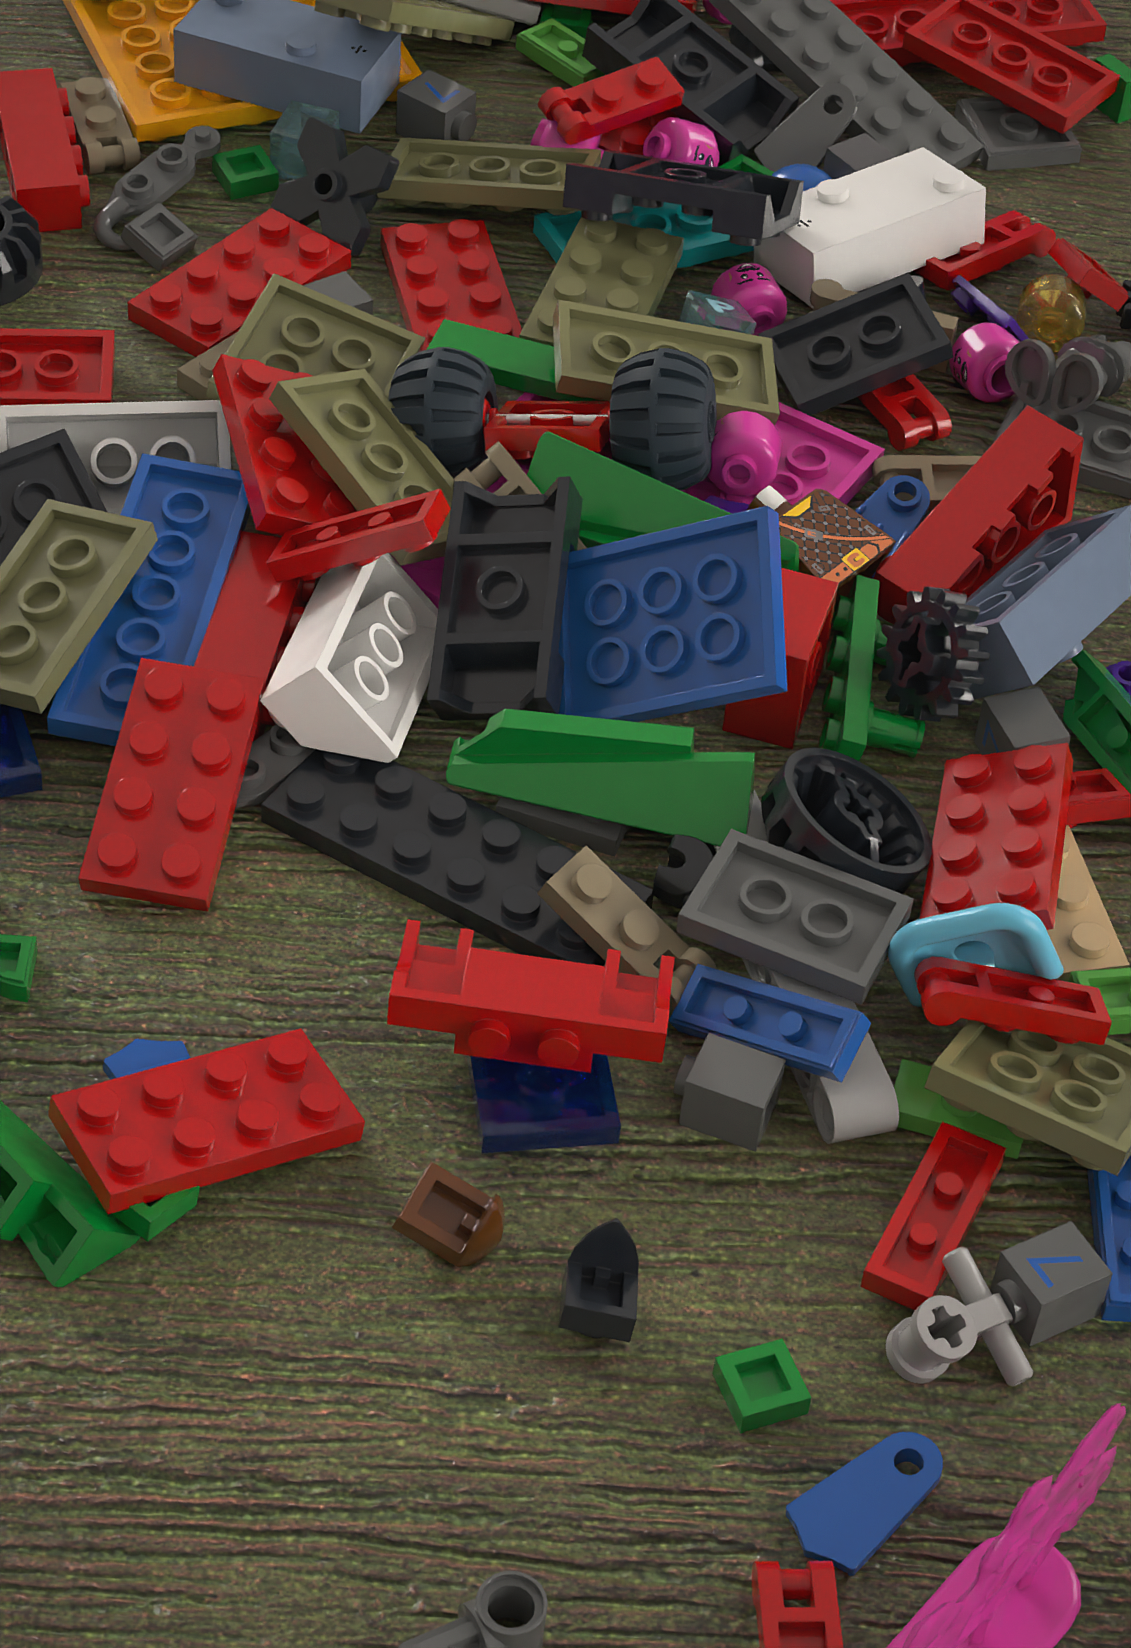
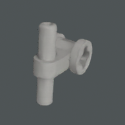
M959 1247L947 1253L943 1257L942 1263L964 1304L949 1296H933L924 1301L914 1311L912 1317L905 1318L894 1326L886 1339V1354L891 1366L901 1377L910 1382L928 1383L944 1373L950 1363L957 1362L973 1349L976 1340L983 1338L1007 1385L1016 1386L1032 1377L1033 1370L1008 1325L1014 1319L1000 1293L992 1295L968 1248Z

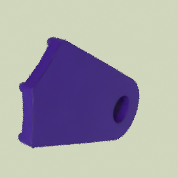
M958 275L952 280L956 289L950 293V296L968 316L972 317L978 311L988 322L1005 328L1019 342L1030 339L1012 316L966 279Z

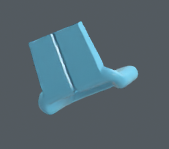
M1009 903L986 904L912 921L894 934L888 948L890 965L907 999L916 1007H922L921 995L918 992L914 978L915 969L921 961L929 957H944L1041 976L1050 980L1061 977L1064 972L1063 965L1040 918L1024 907Z

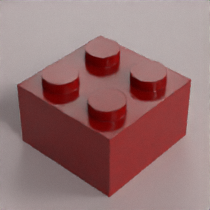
M781 568L788 691L723 704L726 708L722 730L793 749L823 673L838 582Z

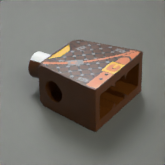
M768 486L752 500L747 510L769 506L779 513L780 535L796 542L799 546V572L838 582L836 599L839 595L848 597L857 575L873 579L877 568L887 558L896 543L892 537L824 489H815L794 505H791L772 486Z

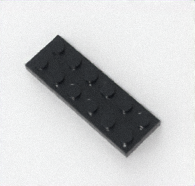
M315 749L261 804V822L518 954L604 966L606 963L537 894L543 885L578 852L393 760L386 763ZM612 870L650 909L652 908L653 889Z

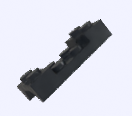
M640 0L630 17L607 32L596 23L587 27L582 57L605 75L654 57H658L685 90L682 104L669 110L680 119L706 126L714 134L719 150L718 167L741 154L746 157L754 153V149L797 108L799 97L677 0Z
M606 150L603 153L599 167L576 163L566 164L563 207L581 210V217L584 219L610 221L613 219V214L633 212L634 206L660 208L664 206V202L682 205L681 212L694 216L713 215L711 232L730 235V243L742 246H759L762 240L779 237L780 232L799 224L804 181Z
M570 476L558 477L544 494L505 496L495 495L467 481H454L427 694L428 703L441 721L489 720V718L503 709L560 713L565 662L558 651L569 552L577 551L583 501Z

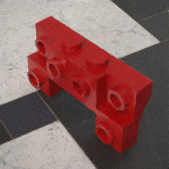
M407 919L400 956L394 970L389 992L388 1025L455 1034L454 1054L588 1073L591 1072L593 1054L662 1063L668 1028L675 957L661 955L658 978L619 973L620 950H607L605 966L472 948L474 930L464 928L460 929L456 950L419 944L421 921Z

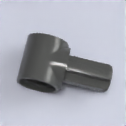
M519 1571L496 1573L482 1583L476 1598L459 1605V1619L405 1641L398 1648H542L548 1606L546 1593L541 1584L528 1574ZM501 1618H513L521 1621L524 1625L518 1628H506L494 1621Z

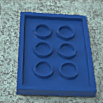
M763 506L569 552L558 651L565 662L559 714L640 722L787 692L779 513L769 506Z

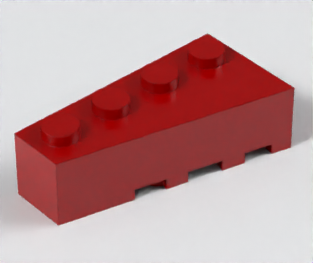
M1027 405L895 553L885 558L879 565L874 575V579L880 581L877 615L894 625L896 620L891 609L894 604L907 606L906 599L909 591L923 592L924 587L928 586L964 593L968 598L1046 529L1067 524L1072 519L1084 438Z

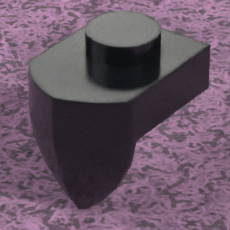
M617 1218L603 1223L588 1232L571 1252L562 1279L558 1328L576 1331L591 1338H610L630 1343L637 1320L639 1257L635 1242L630 1233Z

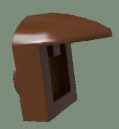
M430 1161L392 1228L455 1266H469L485 1258L501 1241L505 1219L504 1205L498 1194L490 1197Z

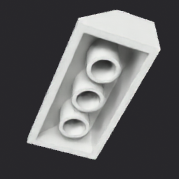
M220 400L0 405V453L65 428L109 513L121 514L142 453L231 470L230 434Z
M389 553L383 554L377 560L365 566L355 567L350 563L331 568L321 576L260 701L268 709L274 722L286 729L301 746L380 762H391L399 755L430 679L438 615L437 607Z

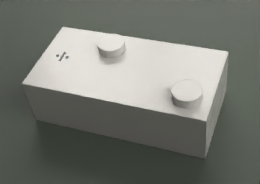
M922 147L844 177L822 181L817 187L803 191L799 224L780 232L779 237L766 238L762 240L761 245L754 246V263L767 268L776 282L814 309L810 303L811 287L819 279H832L840 283L845 290L859 292L926 266L927 259L936 257L942 260L960 253V247L976 241L983 244L986 187Z

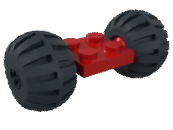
M450 347L428 349L410 356L397 367L391 381L388 398L395 407L391 408L392 412L401 424L411 425L418 434L415 437L428 446L453 479L466 468L470 471L474 470L488 458L485 452L497 441L503 445L514 459L533 458L538 441L545 432L556 434L593 452H600L610 438L613 461L678 490L688 489L703 481L711 470V445L717 423L714 378L708 365L688 352L670 348H659L641 352L624 361L615 374L610 401L508 400L498 411L496 385L488 365L467 351Z

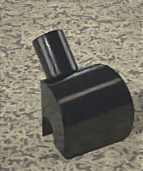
M675 835L667 849V853H669L667 867L658 866L653 890L655 897L682 909L713 857L708 846L701 840L685 835Z

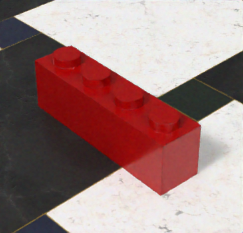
M53 68L0 72V146L11 197L36 218L39 224V232L82 229L81 207H90V190L88 177L83 175L80 145H76L73 116H69L66 87L57 88Z
M242 531L194 667L264 678L265 688H267L306 608V602H309L321 578L320 576L313 580L304 581L301 577L276 583L266 562L282 537ZM263 704L253 741L264 733L266 725H276L268 709Z

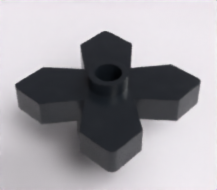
M308 118L297 143V148L308 175L280 184L270 208L285 214L305 226L320 218L322 234L350 249L351 255L358 257L371 232L366 214L375 206L377 194L389 190L399 167V160L368 145L348 155L343 131L324 121Z

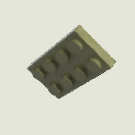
M401 137L391 156L399 160V167L389 190L378 193L377 198L394 199L396 203L401 205H415L423 201L444 202L450 208H467L475 204L495 206L496 209L504 212L519 211L523 208L545 209L553 215H567L581 210L563 207L566 164L576 163L599 167L601 150Z
M581 217L528 317L519 338L554 346L553 314L558 299L653 317L682 256L684 238L666 234L659 229H644L615 222L614 220L594 221Z
M558 299L553 314L556 392L582 398L588 397L610 401L615 374L624 361L641 352L659 348H670L688 352L704 361L710 368L715 384L717 420L729 413L744 410L759 413L768 418L775 426L780 411L772 338Z
M365 368L278 381L269 399L286 419L288 425L297 433L319 461L321 467L330 475L352 503L356 511L440 488L451 508L454 489L453 477L428 446L415 437L418 434L411 425L400 423L391 408H395L392 402L389 401V398ZM451 510L443 522L436 540L431 545L412 553L405 552L404 549L390 553L400 566L445 556Z
M47 499L0 566V704L42 714L158 541L153 522Z

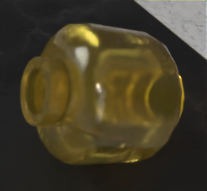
M1045 274L1033 279L1023 289L1019 297L1016 314L1017 324L1030 339L1041 340L1051 348L1052 352H1059L1063 344L1076 337H1081L1085 328L1086 298L1082 289L1072 279L1060 274Z

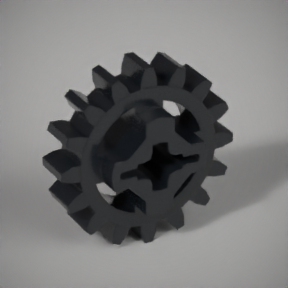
M928 586L924 587L923 592L909 591L906 599L907 606L894 604L891 608L896 622L893 626L883 625L881 629L884 636L887 637L886 647L877 649V656L886 659V668L878 674L879 681L891 683L885 698L888 702L899 703L898 713L900 715L913 716L915 720L940 722L942 717H958V704L971 705L974 702L969 688L971 684L983 685L985 678L978 671L979 662L989 660L990 653L980 650L979 641L985 638L988 634L987 627L974 625L979 616L980 609L978 606L966 605V594L952 592L950 589Z

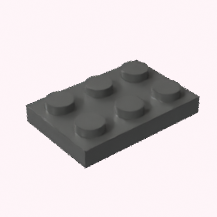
M731 829L678 915L676 932L862 1005L888 957V948L892 937L899 929L905 926L910 917L914 898Z

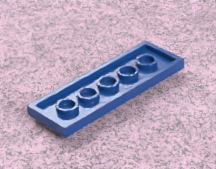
M142 453L120 515L153 522L158 541L56 691L47 716L48 734L116 746L140 659L146 658L194 666L242 531H245L251 512L240 471Z

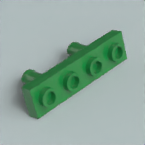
M860 575L856 576L848 597L839 595L834 606L831 630L838 631V634L834 636L826 660V670L834 671V676H831L827 683L822 702V711L829 712L830 718H827L823 725L818 748L836 751L857 761H860L867 745L906 754L908 757L915 758L917 749H920L924 737L925 721L915 720L875 708L873 701H870L873 662L886 665V659L877 656V649L886 647L887 637L882 633L880 620L877 619L880 581Z

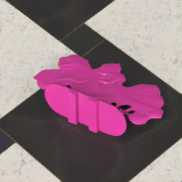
M1121 1403L1114 1404L1105 1411L1079 1443L1053 1484L1052 1475L1036 1481L1026 1489L1013 1510L1005 1529L998 1536L988 1538L974 1548L886 1648H1054L1071 1628L1081 1609V1583L1073 1565L1054 1545L1060 1539L1063 1532L1069 1531L1077 1525L1085 1510L1094 1503L1099 1487L1108 1477L1115 1459L1116 1446L1107 1451L1105 1450L1125 1417V1406H1121Z

